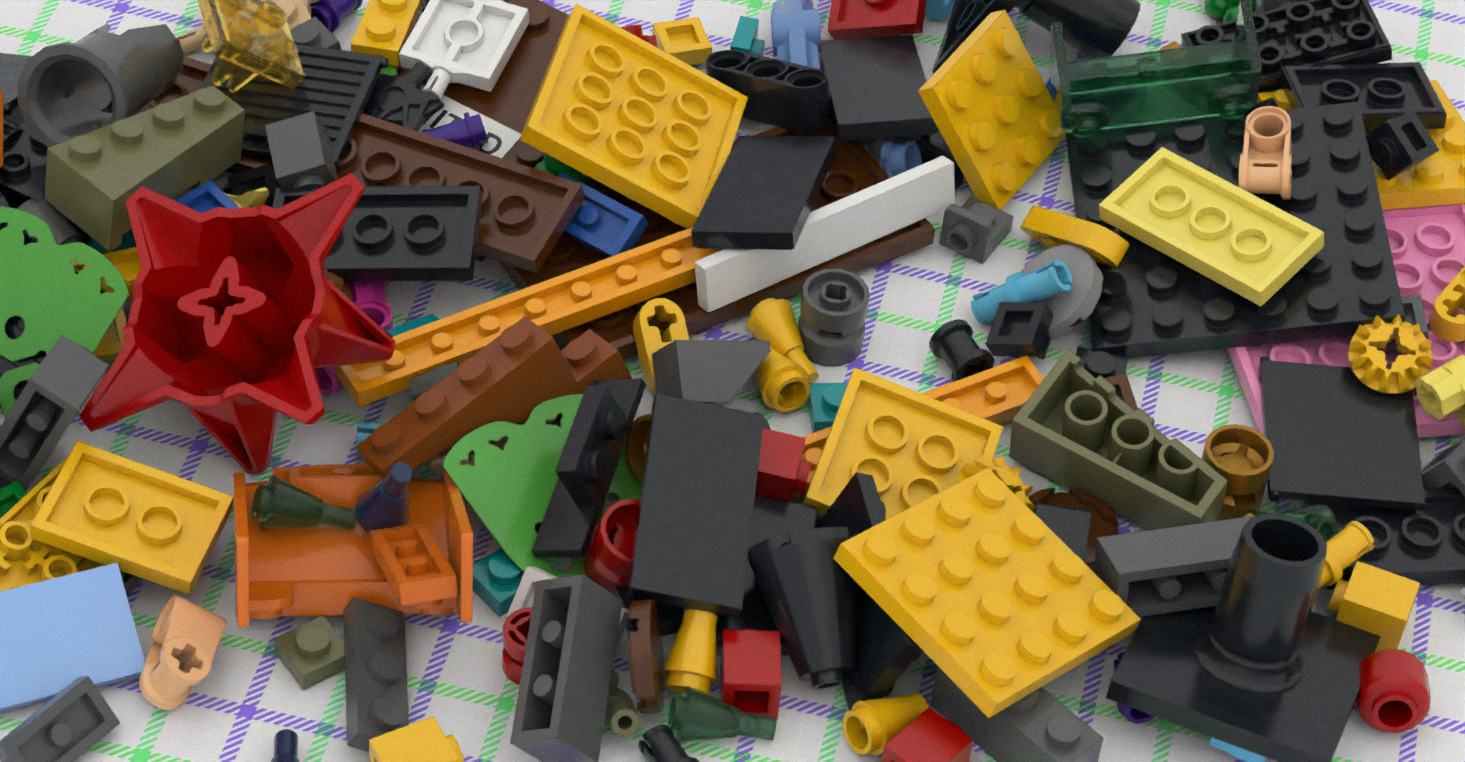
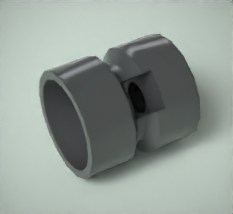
M843 269L820 270L809 276L802 287L801 315L798 320V328L805 348L804 352L808 359L815 364L826 367H839L851 363L859 356L862 350L870 295L869 288L864 280L853 272Z

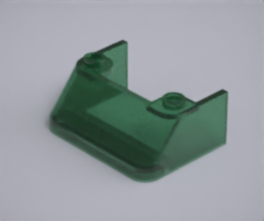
M1240 0L1235 37L1232 42L1067 62L1062 24L1061 22L1051 23L1050 79L1052 93L1061 128L1072 132V135L1075 137L1093 136L1104 129L1219 116L1222 119H1236L1245 116L1249 112L1248 109L1257 103L1262 67L1250 0Z

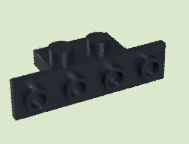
M642 378L594 380L593 385L586 386L555 470L559 478L532 549L536 558L586 556L646 387Z

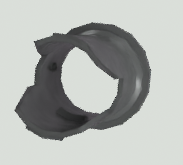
M107 23L76 43L63 42L44 47L27 60L18 78L17 101L25 124L41 143L51 147L70 140L75 136L83 135L132 116L173 86L179 73L183 71L184 53L179 38L174 36L166 24L128 29L121 35L108 33L111 26ZM111 98L113 99L112 114L105 112L108 109Z

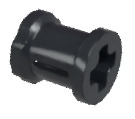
M961 319L952 320L936 330L929 342L931 352L937 358L944 359L952 370L951 379L953 382L993 368L995 361L988 350L980 349L972 338L973 331L971 326Z

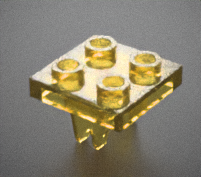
M197 0L207 30L201 40L202 50L210 52L213 49L214 55L220 59L211 74L213 85L219 86L228 79V90L234 93L259 74L290 89H294L305 77L298 56V48L293 41L287 23V15L279 5L270 0Z

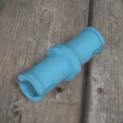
M1058 259L1028 274L1017 272L1008 276L1004 284L986 292L973 295L972 298L974 300L971 301L972 312L977 321L982 325L991 324L994 321L1000 302L1038 303L1058 293L1071 290L1070 285L1073 284L1072 275L1067 265Z

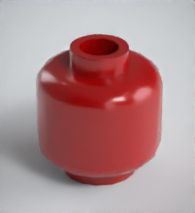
M1385 649L1372 653L1361 662L1359 666L1360 689L1356 703L1362 719L1367 724L1383 732L1400 733L1413 729L1425 719L1430 710L1431 701L1429 678L1423 663L1416 656L1400 649Z

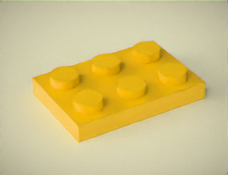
M77 441L31 524V539L104 565L118 563L119 570L190 595L233 510L234 496Z

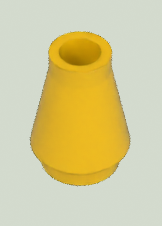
M770 345V353L755 370L753 377L764 403L769 408L777 409L780 412L794 411L800 408L810 395L809 375L804 368L774 350Z
M684 610L681 626L661 671L666 676L664 687L667 690L690 696H709L711 684L717 683L716 623L718 616L716 614L703 610Z
M917 692L905 696L857 701L852 706V709L846 712L843 717L845 738L856 753L861 755L868 753L878 756L883 753L886 743L928 709L929 706L925 698Z

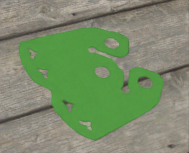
M1 206L0 224L6 222L8 226L0 230V355L14 362L35 356L41 350L48 354L61 334L94 353L129 296L127 284L121 273L110 260L91 246L81 242L58 245L47 223L39 217L16 208ZM27 230L29 237H36L38 242L24 245L23 231ZM71 260H77L79 265L88 264V268L76 274ZM102 277L106 279L107 287L114 289L113 293H100ZM13 316H20L25 323L24 332L20 337L11 339L5 332L6 322ZM37 362L6 371L1 376L0 404L5 418L16 402L14 398L16 385L21 381H29L40 365Z
M583 394L566 395L537 405L530 413L524 425L507 421H496L483 425L461 438L453 445L445 457L443 467L507 556L523 572H525L527 566H535L559 578L581 574L586 576L583 568V557H570L572 561L571 570L567 573H558L551 567L549 563L550 557L536 558L532 552L538 535L535 525L542 523L559 478L555 470ZM559 413L562 414L561 427L546 424V420H554ZM503 437L509 438L503 450L489 444L491 440L499 442ZM624 446L608 494H617L620 501L629 499L640 501L642 482L630 470ZM471 451L475 453V466L460 465L459 462L467 460L468 454ZM607 496L602 511L600 513L597 525L601 521L605 513L606 507L608 505L609 500L607 499Z

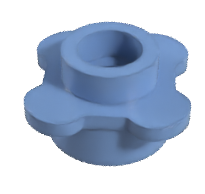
M895 138L894 142H883L879 156V166L890 178L922 165L921 153L915 142L901 141Z

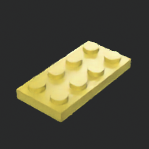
M1163 147L1099 204L1101 220L1259 306H1263L1324 247L1323 231Z

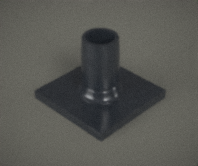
M956 0L932 72L935 73L990 13L1006 10L1008 14L1012 8H1018L1022 15L1076 49L1103 62L1116 52L1131 31L1140 11V3L1137 0Z
M1262 514L1251 518L1243 526L1230 559L1217 606L1143 616L1110 681L1106 698L1277 762H1332L1360 689L1359 666L1364 659L1375 653L1380 636L1312 612L1327 554L1326 542L1322 535L1312 526L1296 518L1280 514Z

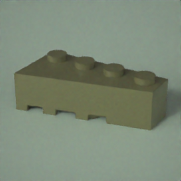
M211 85L47 148L44 199L106 250L111 252L122 244V235L132 229L125 201L141 186L176 200L183 196L184 192L190 187H199L213 180L241 160L245 109Z
M1068 348L1012 420L1010 458L1067 488L1083 490L1101 499L1114 513L1147 530L1219 521L1221 518L1228 481L1177 438L1169 440L1154 427L1155 420L1141 408L1135 411L1115 395L1116 388L1101 375L1097 378L1092 376L1081 366V359Z

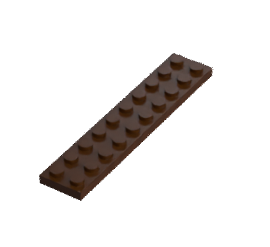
M184 56L183 71L179 73L174 85L133 115L196 92L201 88L211 64ZM113 99L109 103L108 109L105 111L106 113L112 114ZM363 113L359 115L358 124L352 138L349 140L340 165L336 169L338 179L353 173L364 187L480 186L483 201L476 253L537 274L585 198L583 186L580 183ZM241 155V160L227 170L239 174L273 162L272 159Z

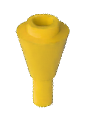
M768 298L758 303L750 312V318L746 324L747 331L759 341H769L774 350L804 368L809 375V383H814L818 379L819 374L804 352L805 348L790 301L787 299L776 300L775 298Z

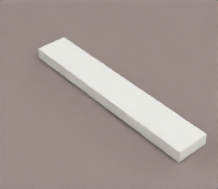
M940 156L810 212L796 246L792 250L723 249L695 261L698 305L709 313L945 210L950 204H955L954 162L945 156Z

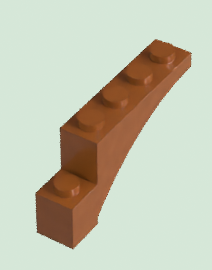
M524 316L517 323L506 328L500 336L474 356L463 361L456 370L430 390L419 395L413 403L391 420L379 426L369 437L359 443L356 449L363 461L384 479L388 476L391 467L395 463H407L413 470L427 460L453 447L465 435L483 425L496 421H507L514 424L526 422L530 413L537 405L566 395L584 394L586 386L593 385L594 380L632 379L619 351L591 329H588L581 336L572 340L560 351L555 339ZM559 413L556 418H562V414Z

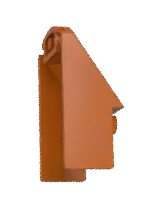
M326 464L273 468V480L246 484L244 472L233 474L237 627H249V617L273 619L286 616L344 615L343 610L354 597L404 612V614L447 615L458 613L460 623L472 622L473 532L460 489L445 469H442V481L413 478L412 476L407 486L409 520L407 524L420 522L426 524L456 574L458 597L443 599L442 604L428 609H414L409 607V605H400L372 553L370 533L365 531L356 519L355 505L358 498L365 491L383 480L369 465Z

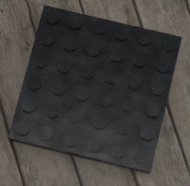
M1359 102L1284 110L1291 120L1290 200H1282L1281 195L1278 194L1253 195L1323 231L1324 247L1263 306L1251 302L1101 220L1099 216V204L1161 147L1238 186L1240 154L1243 153L1245 122L1249 114L1066 133V146L1076 218L1099 224L1115 232L1130 244L1117 268L1096 262L1103 275L1101 296L1097 302L1098 313L1089 317L1093 351H1104L1128 356V358L1350 336L1355 334L1359 325L1373 324L1377 314L1385 323H1392V320L1398 314H1400L1402 322H1405V314L1368 141L1365 138L1366 132Z

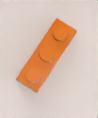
M424 522L369 530L372 553L401 606L409 605V607L414 609H428L442 604L443 599L458 597L456 574Z

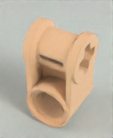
M1259 107L1247 116L1245 122L1243 153L1240 154L1238 187L1251 194L1281 195L1282 200H1290L1292 187L1290 116L1279 107Z
M176 594L170 597L153 628L151 635L152 643L139 680L141 692L149 703L163 710H175L184 704L190 695L192 685L202 682L211 670L216 649L226 629L227 620Z

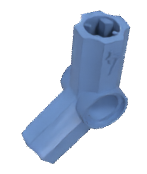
M778 0L774 2L771 11L773 55L777 54L778 60L820 69L818 52H821L819 9H814L812 0Z

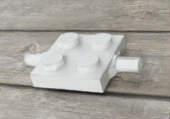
M430 0L399 53L401 67L411 69L416 62H421L427 66L431 76L421 92H428L439 97L440 100L447 86L452 82L491 92L530 23L529 11L527 8L509 4L503 0Z

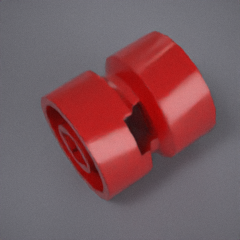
M639 500L618 501L607 509L594 532L586 556L583 557V568L586 577L615 595L616 587L628 585Z

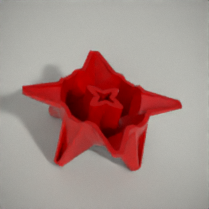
M353 173L348 174L278 209L266 205H260L257 208L236 209L217 207L200 213L143 186L133 193L125 202L141 269L133 282L134 298L129 321L123 328L125 345L79 415L87 428L93 432L171 399L185 405L247 474H257L269 467L278 412L306 425L314 424L323 416L325 409L315 368L388 361L394 353L396 341L329 280L328 271L324 263L365 190V187Z

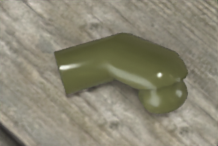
M612 670L605 718L610 722L611 728L618 736H630L639 727V717L630 695L617 688L619 675Z

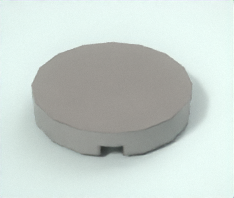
M1064 244L1049 248L1031 259L1020 271L1028 274L1057 259L1063 261L1070 270L1073 284L1070 285L1071 290L1058 293L1038 302L1047 303L1053 313L1047 333L1051 340L1061 338L1073 331L1069 326L1074 324L1079 318L1084 322L1093 312L1101 296L1103 285L1101 269L1096 265L1095 260L1079 246Z

